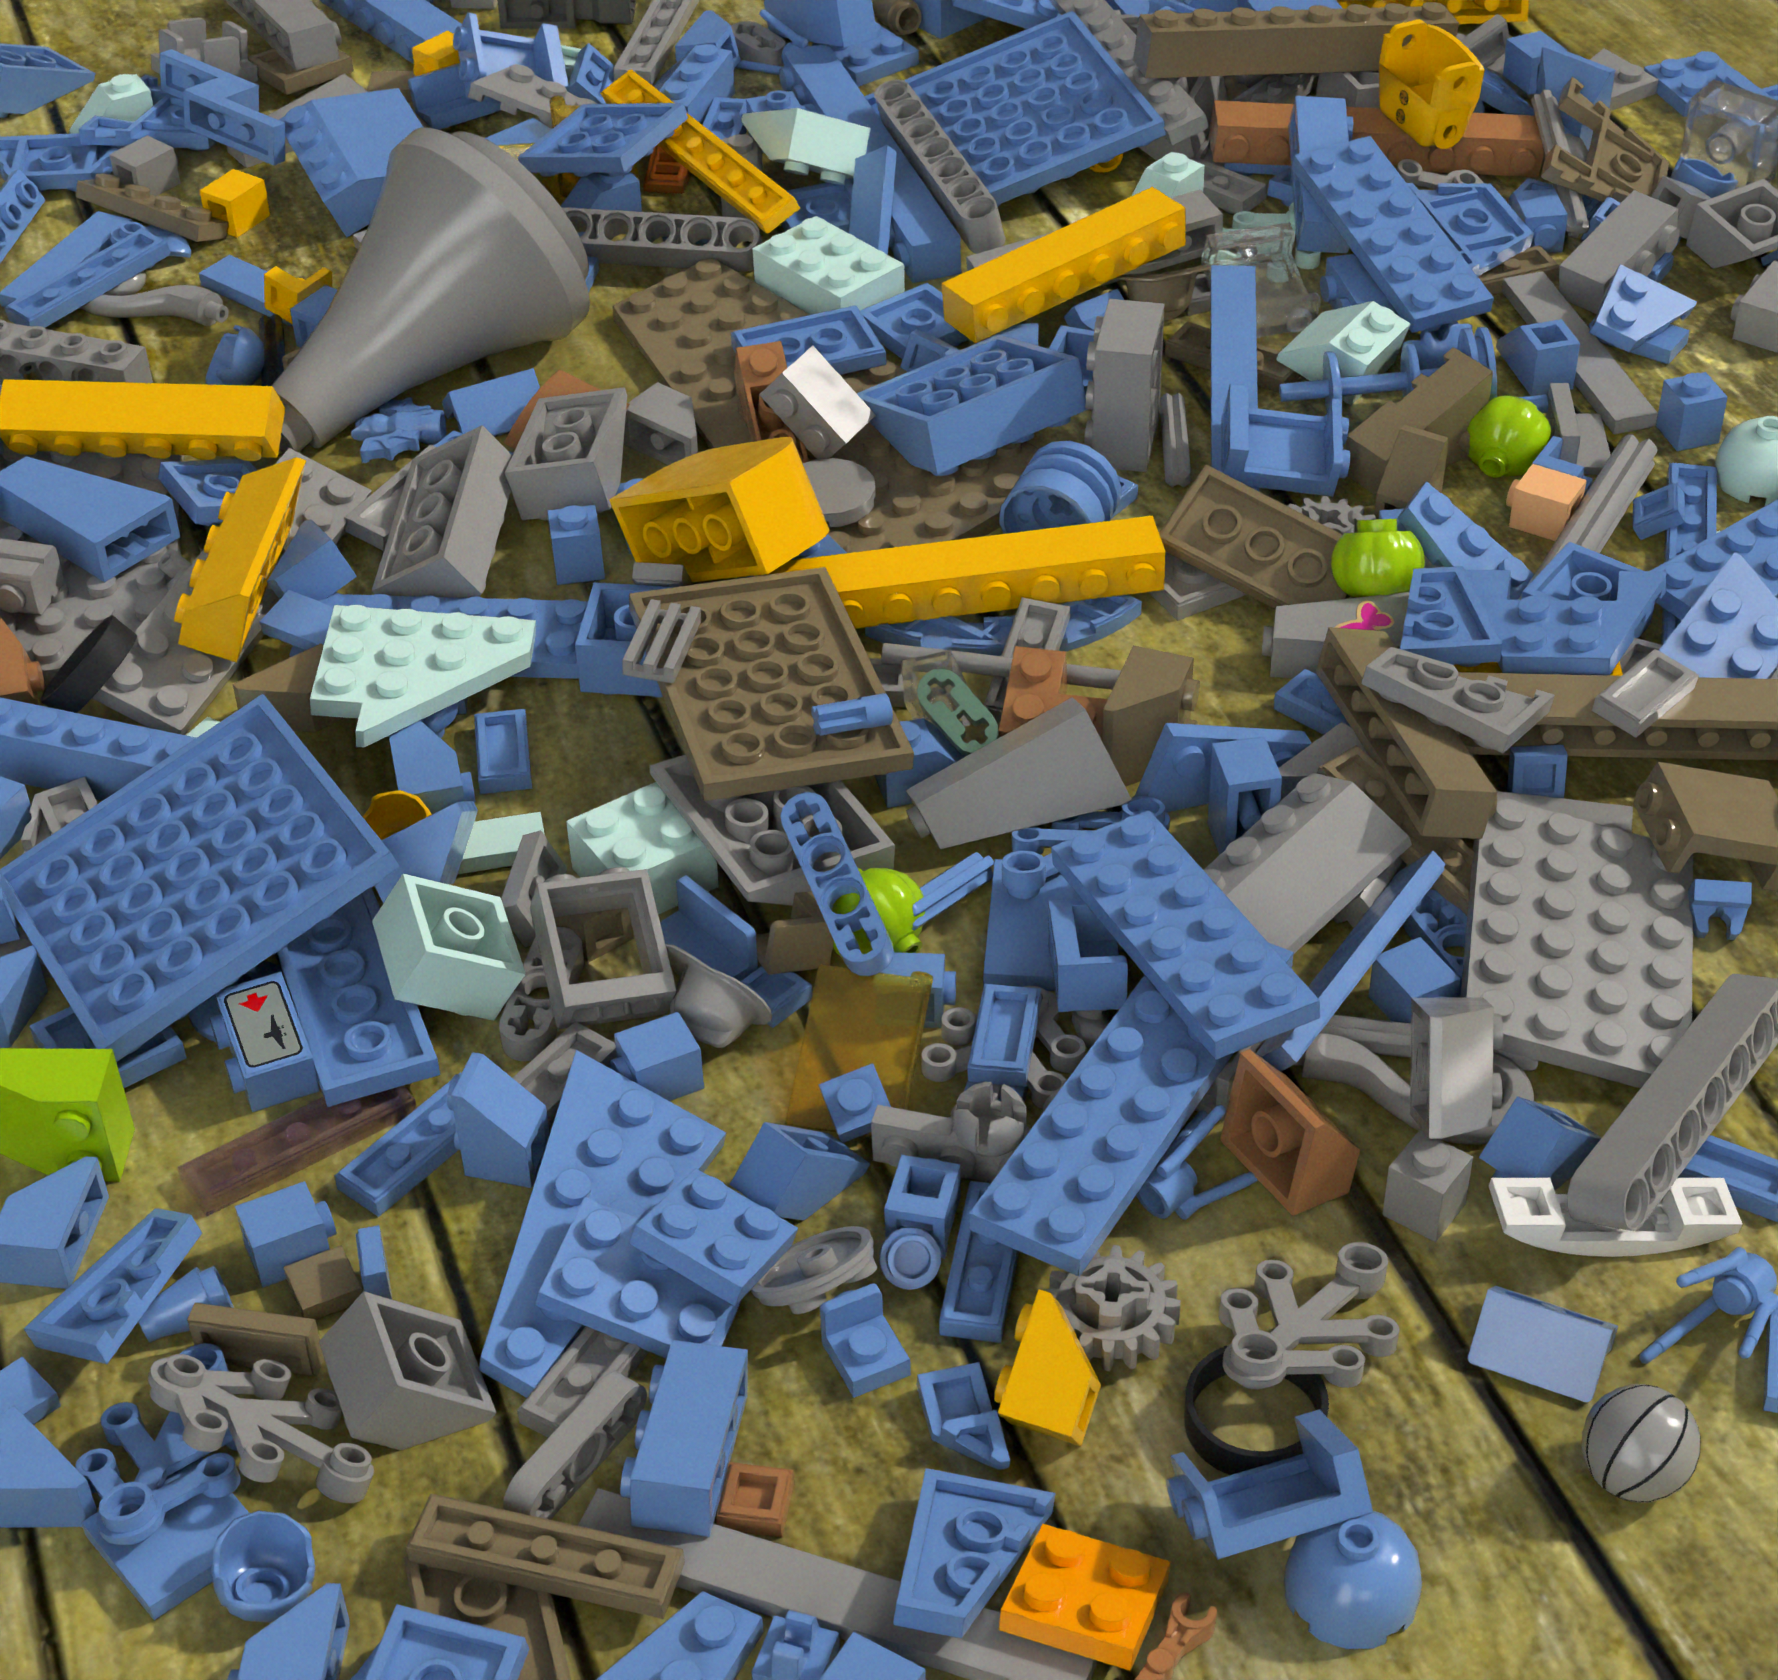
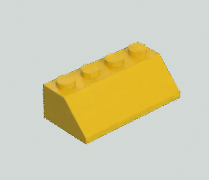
M295 457L242 475L235 494L228 491L225 493L218 519L223 520L220 527L216 525L211 526L204 546V553L208 554L206 561L199 558L196 560L189 581V587L194 589L191 595L182 593L176 608L174 622L181 624L179 645L237 663L269 585L267 580L278 563L292 529L306 460Z

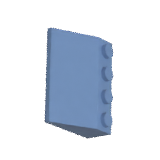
M399 88L310 100L302 106L292 108L284 117L279 119V121L285 123V136L322 201L346 237L369 225L386 177L388 158L392 149L413 130L424 128Z
M996 335L856 393L876 415L869 422L912 466L929 471L935 476L955 473L959 470V465L972 459L979 460L992 457L997 453V449L1009 443L1026 442L1034 437L1035 432L1046 427L1063 426L1071 421L1072 416L1088 410L1085 408L1086 396L1079 357L1003 335Z

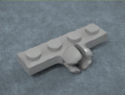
M992 1082L978 1083L962 1092L957 1099V1110H954V1117H942L877 1105L871 1121L873 1161L898 1167L901 1155L933 1158L944 1162L960 1164L961 1179L966 1178L992 1183L1030 1131L1026 1125V1105L1021 1096L1005 1084L1001 1088V1101L993 1100Z

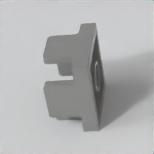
M200 17L169 21L167 29H159V53L151 54V69L160 74V53L172 49L250 82L258 81L257 66L248 60L247 31L231 21L222 22V37L206 39V21Z

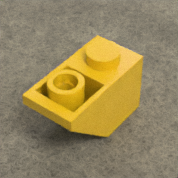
M1038 1289L1034 1304L1026 1303L1019 1315L1015 1329V1340L1021 1343L1013 1366L1006 1364L1000 1373L994 1400L1000 1403L998 1414L1008 1423L1082 1446L1101 1383L1061 1304L1050 1292Z

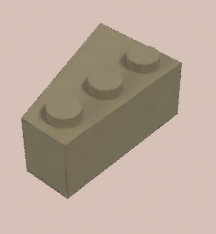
M1455 347L1451 348L1443 355V359L1446 362L1429 377L1421 373L1411 382L1414 389L1397 404L1389 400L1348 434L1345 450L1350 451V464L1347 477L1376 495L1398 433L1403 425L1449 437L1445 468L1468 457L1470 435L1467 432V428L1472 418L1490 400L1492 370Z

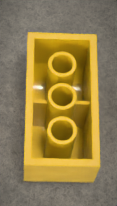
M779 437L717 447L693 454L656 471L609 499L635 562L684 565L692 582L769 574L821 541L829 533V527L791 437Z

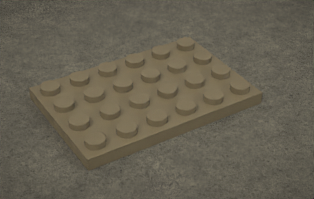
M826 567L629 593V611L636 629L651 599L661 601V609L668 610L670 603L681 604V613L688 614L691 606L701 608V623L675 682L657 681L703 801L729 799L735 796L781 791L787 788L833 783L839 780L885 775L891 772L913 769L914 752L893 707L891 725L868 729L862 728L822 736L816 735L814 731V719L811 714L812 706L885 693ZM659 623L647 646V649L645 651L646 654H648V651L653 643V640L659 630V627L661 625ZM674 627L667 642V647L656 666L657 668L664 669L666 660L681 627Z

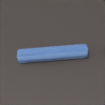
M978 852L972 853L919 887L924 897L913 904V916H917L924 910L925 914L916 919L913 923V930L923 926L993 878V872L990 868L994 865L993 859L989 855L983 858Z

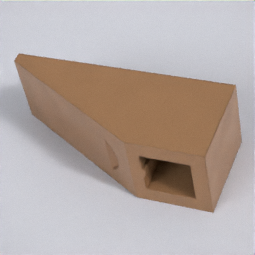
M782 342L737 347L734 378L743 417L752 442L779 437H791L802 463L809 462L804 444L759 395L787 369Z

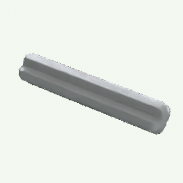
M1166 393L1160 398L1165 482L1171 487L1176 485L1185 487L1190 483L1191 473L1185 398L1179 393L1173 396Z

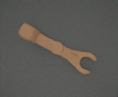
M1186 1592L1179 1594L1172 1602L1165 1637L1158 1647L1148 1654L1147 1662L1135 1680H1171L1174 1668L1182 1656L1208 1641L1214 1634L1217 1615L1216 1607L1211 1606L1208 1609L1207 1615L1201 1620L1193 1621L1187 1619L1184 1616L1190 1608L1191 1595Z

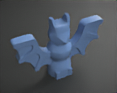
M407 397L404 400H389L378 407L379 414L376 413L368 417H362L355 421L356 428L351 431L353 439L363 441L360 448L362 463H367L371 459L386 458L391 461L400 452L406 450L419 451V442L434 446L447 436L444 411L431 409L430 405L417 406L413 403L412 397Z

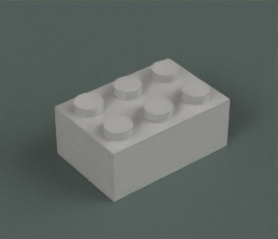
M1109 299L1104 317H1096L1094 342H1089L1086 368L1093 371V381H1089L1087 385L1085 408L1092 410V420H1087L1084 445L1103 455L1114 469L1147 472L1160 414L1165 305L1162 303Z

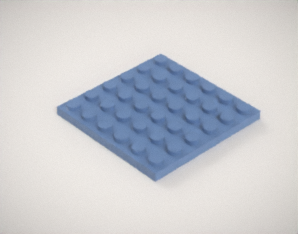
M1074 11L1065 13L904 80L911 86L996 200L997 207L1023 194H1031L1040 187L1054 181L1072 177L1077 172L1095 164L1108 162L1115 156L1131 149L1146 146L1153 140L1166 135L1164 120ZM874 93L864 96L881 120Z
M261 694L1 868L0 887H2L12 912L96 1049H113L117 1062L127 1054L136 1051L143 1043L175 1021L187 1016L191 1010L214 994L232 985L259 963L284 949L287 944L320 921L332 916L336 910L365 890L377 885L384 877L400 866L390 850L266 696Z

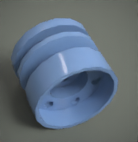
M1057 441L1041 447L1036 451L1000 507L999 524L1003 534L1110 521L1120 504L1122 488L1117 472L1103 455L1084 444L1073 441Z

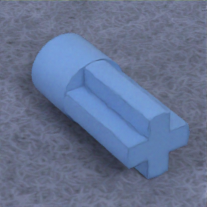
M886 693L812 706L811 709L814 719L813 728L816 735L820 736L891 725L893 720L891 702Z

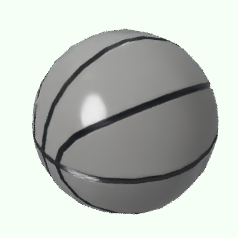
M1631 1384L1616 1388L1602 1396L1593 1405L1586 1417L1582 1432V1454L1585 1464L1595 1481L1603 1489H1606L1607 1492L1620 1499L1636 1503H1651L1673 1495L1689 1482L1700 1456L1701 1436L1694 1416L1679 1398H1676L1675 1395L1662 1388L1646 1384Z

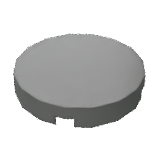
M838 458L815 459L803 463L825 520L829 521V527H842L857 522L871 512L874 506V498H876L874 476L867 468L853 461Z

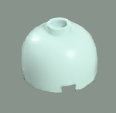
M1764 416L1744 421L1733 427L1725 436L1715 461L1717 484L1725 493L1749 503L1750 495L1766 498L1765 505L1778 499V417Z

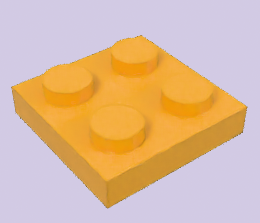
M1042 1524L1001 1608L999 1631L1131 1671L1167 1586L1171 1561L1083 1536L1070 1530Z

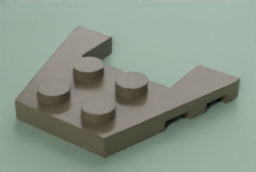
M1571 77L1562 88L1558 109L1593 130L1586 163L1555 144L1545 157L1541 177L1602 202L1607 197H1611L1621 203L1633 190L1651 197L1662 177H1667L1669 161L1631 127L1626 132L1622 131L1609 119L1611 110L1600 100L1593 105L1580 93L1584 85L1574 77Z

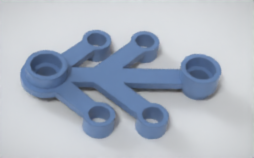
M1137 796L1132 797V800L1123 804L1120 812L1095 811L1052 822L1051 829H1040L1033 826L1013 831L1012 852L1005 855L1002 859V884L1007 888V892L1015 898L1027 899L1035 897L1039 894L1040 888L1044 886L1046 878L1059 872L1052 863V853L1044 857L1041 855L1044 852V847H1052L1073 839L1078 835L1092 832L1091 830H1083V828L1100 829L1148 810L1169 830L1170 817L1165 812L1164 803L1153 797Z
M198 1344L180 1353L198 1359L207 1370L229 1371L223 1352L216 1345ZM122 1402L109 1407L102 1414L100 1423L107 1441L115 1446H123L139 1468L134 1482H123L120 1478V1471L113 1453L105 1448H97L84 1453L75 1464V1468L87 1479L91 1493H98L101 1498L97 1516L99 1532L104 1540L115 1545L137 1544L146 1540L162 1525L167 1511L202 1492L210 1498L227 1496L237 1489L241 1481L234 1458L227 1453H216L204 1458L198 1464L196 1470L163 1486L168 1475L211 1452L196 1450L184 1442L182 1437L185 1429L180 1414L172 1411L169 1412L155 1441H153L144 1428L138 1407L129 1402ZM227 1428L221 1447L226 1445L232 1450H237L230 1430Z

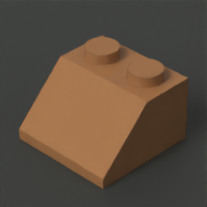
M1250 1049L1240 1052L1220 1141L1254 1174L1260 1183L1292 1216L1348 1194L1360 1149L1285 1074Z

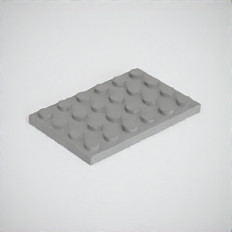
M1497 797L1495 814L1489 818L1483 838L1474 839L1473 842L1474 857L1471 866L1461 997H1483L1494 1007V1014H1501L1503 1022V1044L1501 1051L1641 1088L1692 1024L1693 916L1689 908L1688 889L1693 882V854L1689 857L1680 873H1670L1666 871L1649 837L1627 832L1617 827H1608L1575 818L1565 813H1557L1523 804L1513 799Z

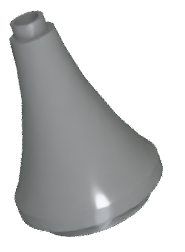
M429 127L413 130L392 149L388 158L386 177L368 229L328 310L291 363L271 385L285 406L279 446L280 451L285 453L288 448H291L299 453L307 445L318 449L358 419L412 387L491 355L538 342L561 340L568 336L587 317L590 300L585 280L588 276L589 264L584 245L572 222L543 184L513 156L479 135L465 131L449 134Z

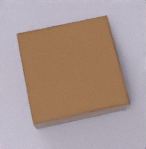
M729 1462L716 1514L717 1525L742 1533L782 1538L794 1488V1471L791 1469Z

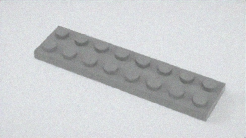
M288 448L276 464L295 457L306 460L293 526L278 562L303 521L312 519L337 544L346 533L347 520H345V516L368 498L372 490ZM203 550L134 632L137 634V639L131 650L92 699L148 728L186 735L265 634L262 632L260 621L279 601V598L268 585L237 663L179 645L181 624L174 622L176 608L182 593L191 595L194 589L189 587V581L196 560L199 558L206 561L208 554L204 553Z

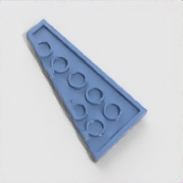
M576 1050L483 1347L479 1371L527 1398L586 1327L535 1306L538 1292L583 1198L587 1197L643 1219L695 1168L704 1173L722 1149L726 1132Z

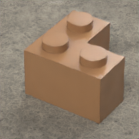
M1015 646L998 730L999 738L1073 697L1086 709L1102 740L1103 709L1108 699L1066 694V651Z

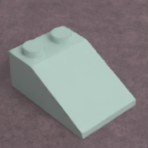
M799 108L744 113L741 120L769 160L784 164V171L799 175H808L809 170L821 173V181L844 185L845 179L854 178L855 159L866 154L870 133L869 127Z

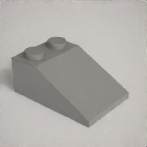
M625 387L538 399L505 471L521 520L539 518L546 521L548 520L547 510L562 509L571 505H595L597 514L610 510L611 504L609 499L616 496L621 481L627 406Z

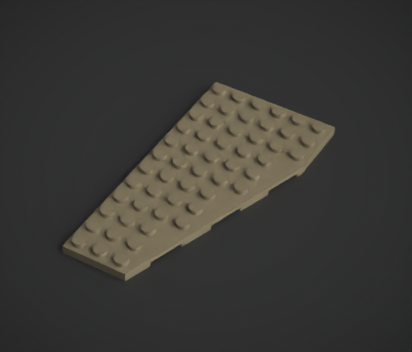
M702 259L695 265L675 275L668 276L663 281L643 291L633 293L629 298L612 306L615 323L632 347H638L658 375L659 383L692 397L696 430L710 449L752 442L743 417L734 378L736 353L731 346V332L810 315L716 259ZM886 359V365L841 374L840 376L856 393H859L907 373V371ZM868 422L830 458L853 461L867 468L875 479L876 498H874V506L870 513L857 522L842 527H829L828 535L847 553L986 536L1001 527L999 524L1000 507L1039 448L1027 441L1009 443L998 448L997 453L992 457L979 460L972 459L959 465V470L955 473L935 476L929 471L912 466ZM806 448L808 460H809V461H812V460L817 459V458Z

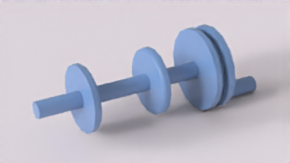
M1477 327L1475 335L1469 328L1461 329L1457 349L1493 371L1490 392L1491 400L1497 397V371L1490 332L1487 327ZM1407 343L1403 346L1401 352V372L1341 378L1336 354L1327 351L1323 356V380L1279 384L1280 401L1289 402L1325 398L1326 411H1328L1331 398L1341 399L1342 410V396L1402 390L1404 398L1414 389L1411 382L1421 373L1429 377L1439 368L1420 370L1415 345ZM1546 394L1517 397L1531 401L1541 413L1548 412V398Z

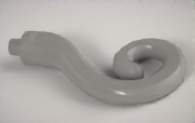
M145 270L80 307L88 313L104 317L166 315L185 318L204 326H211L216 322L222 323L226 321L229 315V310L223 305L220 295L198 286L175 285L135 294L145 285L147 278Z
M1319 1033L1298 1062L1294 1064L1303 1066V1078L1338 1082L1355 1087L1410 1127L1422 1131L1410 1115V1086L1384 1061L1359 1043L1342 1036ZM1493 1052V1073H1500L1503 1099L1500 1109H1492V1126L1440 1140L1466 1145L1487 1144L1517 1096L1534 1101L1531 1082L1523 1069L1511 1059Z

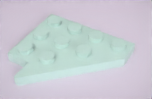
M334 605L310 696L311 715L358 719L355 730L356 747L364 748L529 668L536 637V620L518 619L511 616H474L459 612L448 614L421 612L413 609L395 610L368 608L362 605Z

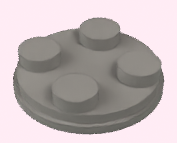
M851 1226L825 1231L793 1244L754 1285L751 1292L764 1305H789L793 1314H803L814 1310L826 1301L825 1292L842 1283H854L863 1280L876 1271L877 1265L873 1258L874 1241L872 1235L864 1227Z

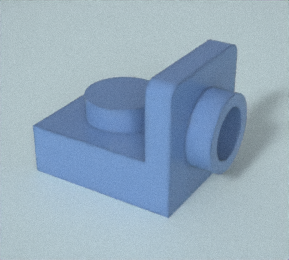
M875 1283L857 1290L842 1292L820 1305L822 1345L853 1398L911 1375L910 1358L883 1315L882 1293Z

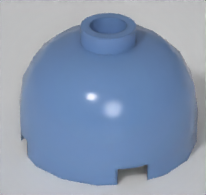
M1376 1511L1297 1535L1285 1566L1284 1587L1286 1603L1293 1615L1296 1609L1299 1616L1309 1623L1308 1632L1320 1641L1344 1649L1376 1648L1386 1644L1388 1635L1398 1632L1403 1625L1404 1632L1413 1623L1422 1590L1418 1552L1399 1525L1384 1514Z

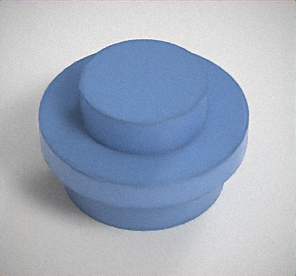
M904 1227L895 1230L884 1240L879 1252V1264L884 1276L895 1286L909 1290L918 1289L930 1283L937 1275L941 1264V1252L937 1242L929 1233L916 1227Z

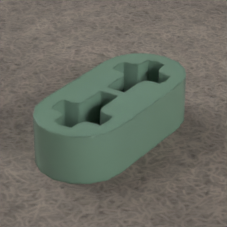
M941 668L933 669L922 677L917 688L919 706L960 754L966 757L998 739V724L994 716L958 675L951 670ZM936 683L941 688L947 685L953 687L950 691V698L957 707L953 712L940 700L934 704L929 702L932 697L931 685ZM963 715L975 727L982 723L987 726L984 730L986 740L980 745L976 740H971L968 743L963 741L966 736V730L959 721Z

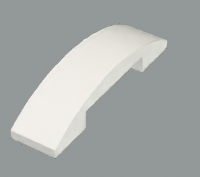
M1491 1178L1488 1185L1505 1234L1535 1247L1566 1254L1602 1257L1658 1254L1713 1242L1738 1233L1742 1227L1741 1219L1724 1178H1677L1637 1231L1574 1221L1568 1211V1194H1556L1550 1178Z

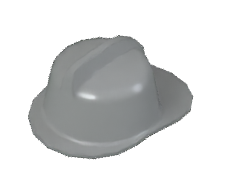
M665 944L671 968L680 977L676 987V994L670 1002L671 1014L675 1012L680 1013L696 1040L716 1048H724L738 1039L751 1024L766 1025L771 1021V1009L751 988L727 974L710 968L681 948L672 944Z

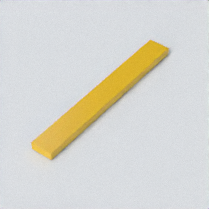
M632 69L600 93L606 104L674 103ZM688 113V119L674 130V135L663 139L658 144L660 148L746 218L756 223L766 234L770 233L800 209L795 197Z

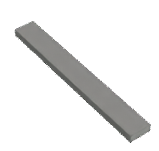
M600 1488L596 1490L578 1526L683 1549L685 1563L676 1587L698 1594L703 1591L736 1606L770 1617L775 1615L786 1618L789 1610L814 1616L818 1621L819 1627L839 1632L840 1639L847 1641L851 1634L855 1632L907 1660L966 1679L1091 1680L1098 1662L1097 1660L999 1631L1000 1612L985 1607L962 1638L895 1626L893 1621L901 1581L713 1524L710 1537L632 1527L630 1498L621 1497L619 1494Z

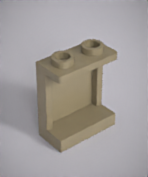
M1657 761L1646 781L1638 788L1634 799V806L1666 871L1680 873L1689 857L1696 852L1748 861L1762 889L1778 892V797L1769 780Z

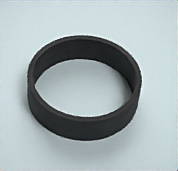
M113 615L107 617L82 641L65 661L46 687L40 701L50 708L78 713L102 688L125 659L137 639V634Z
M1227 1346L1211 1352L1196 1365L1187 1382L1184 1425L1192 1447L1209 1465L1225 1474L1233 1475L1303 1454L1300 1441L1277 1450L1252 1451L1232 1446L1214 1436L1199 1419L1194 1402L1207 1385L1227 1375L1223 1369V1355ZM1287 1374L1284 1379L1295 1384L1308 1396L1315 1410H1320L1328 1417L1329 1397L1320 1374Z

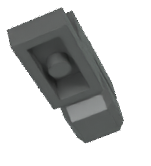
M497 0L501 29H540L542 23L557 25L558 29H575L577 20H596L602 24H632L636 9V0Z

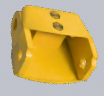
M1421 19L1396 24L1383 37L1379 60V108L1385 116L1423 147L1435 145L1440 149L1451 148L1464 135L1480 96L1485 69L1475 55L1460 40L1444 29L1430 24L1427 25ZM1412 34L1410 42L1402 46L1404 38Z

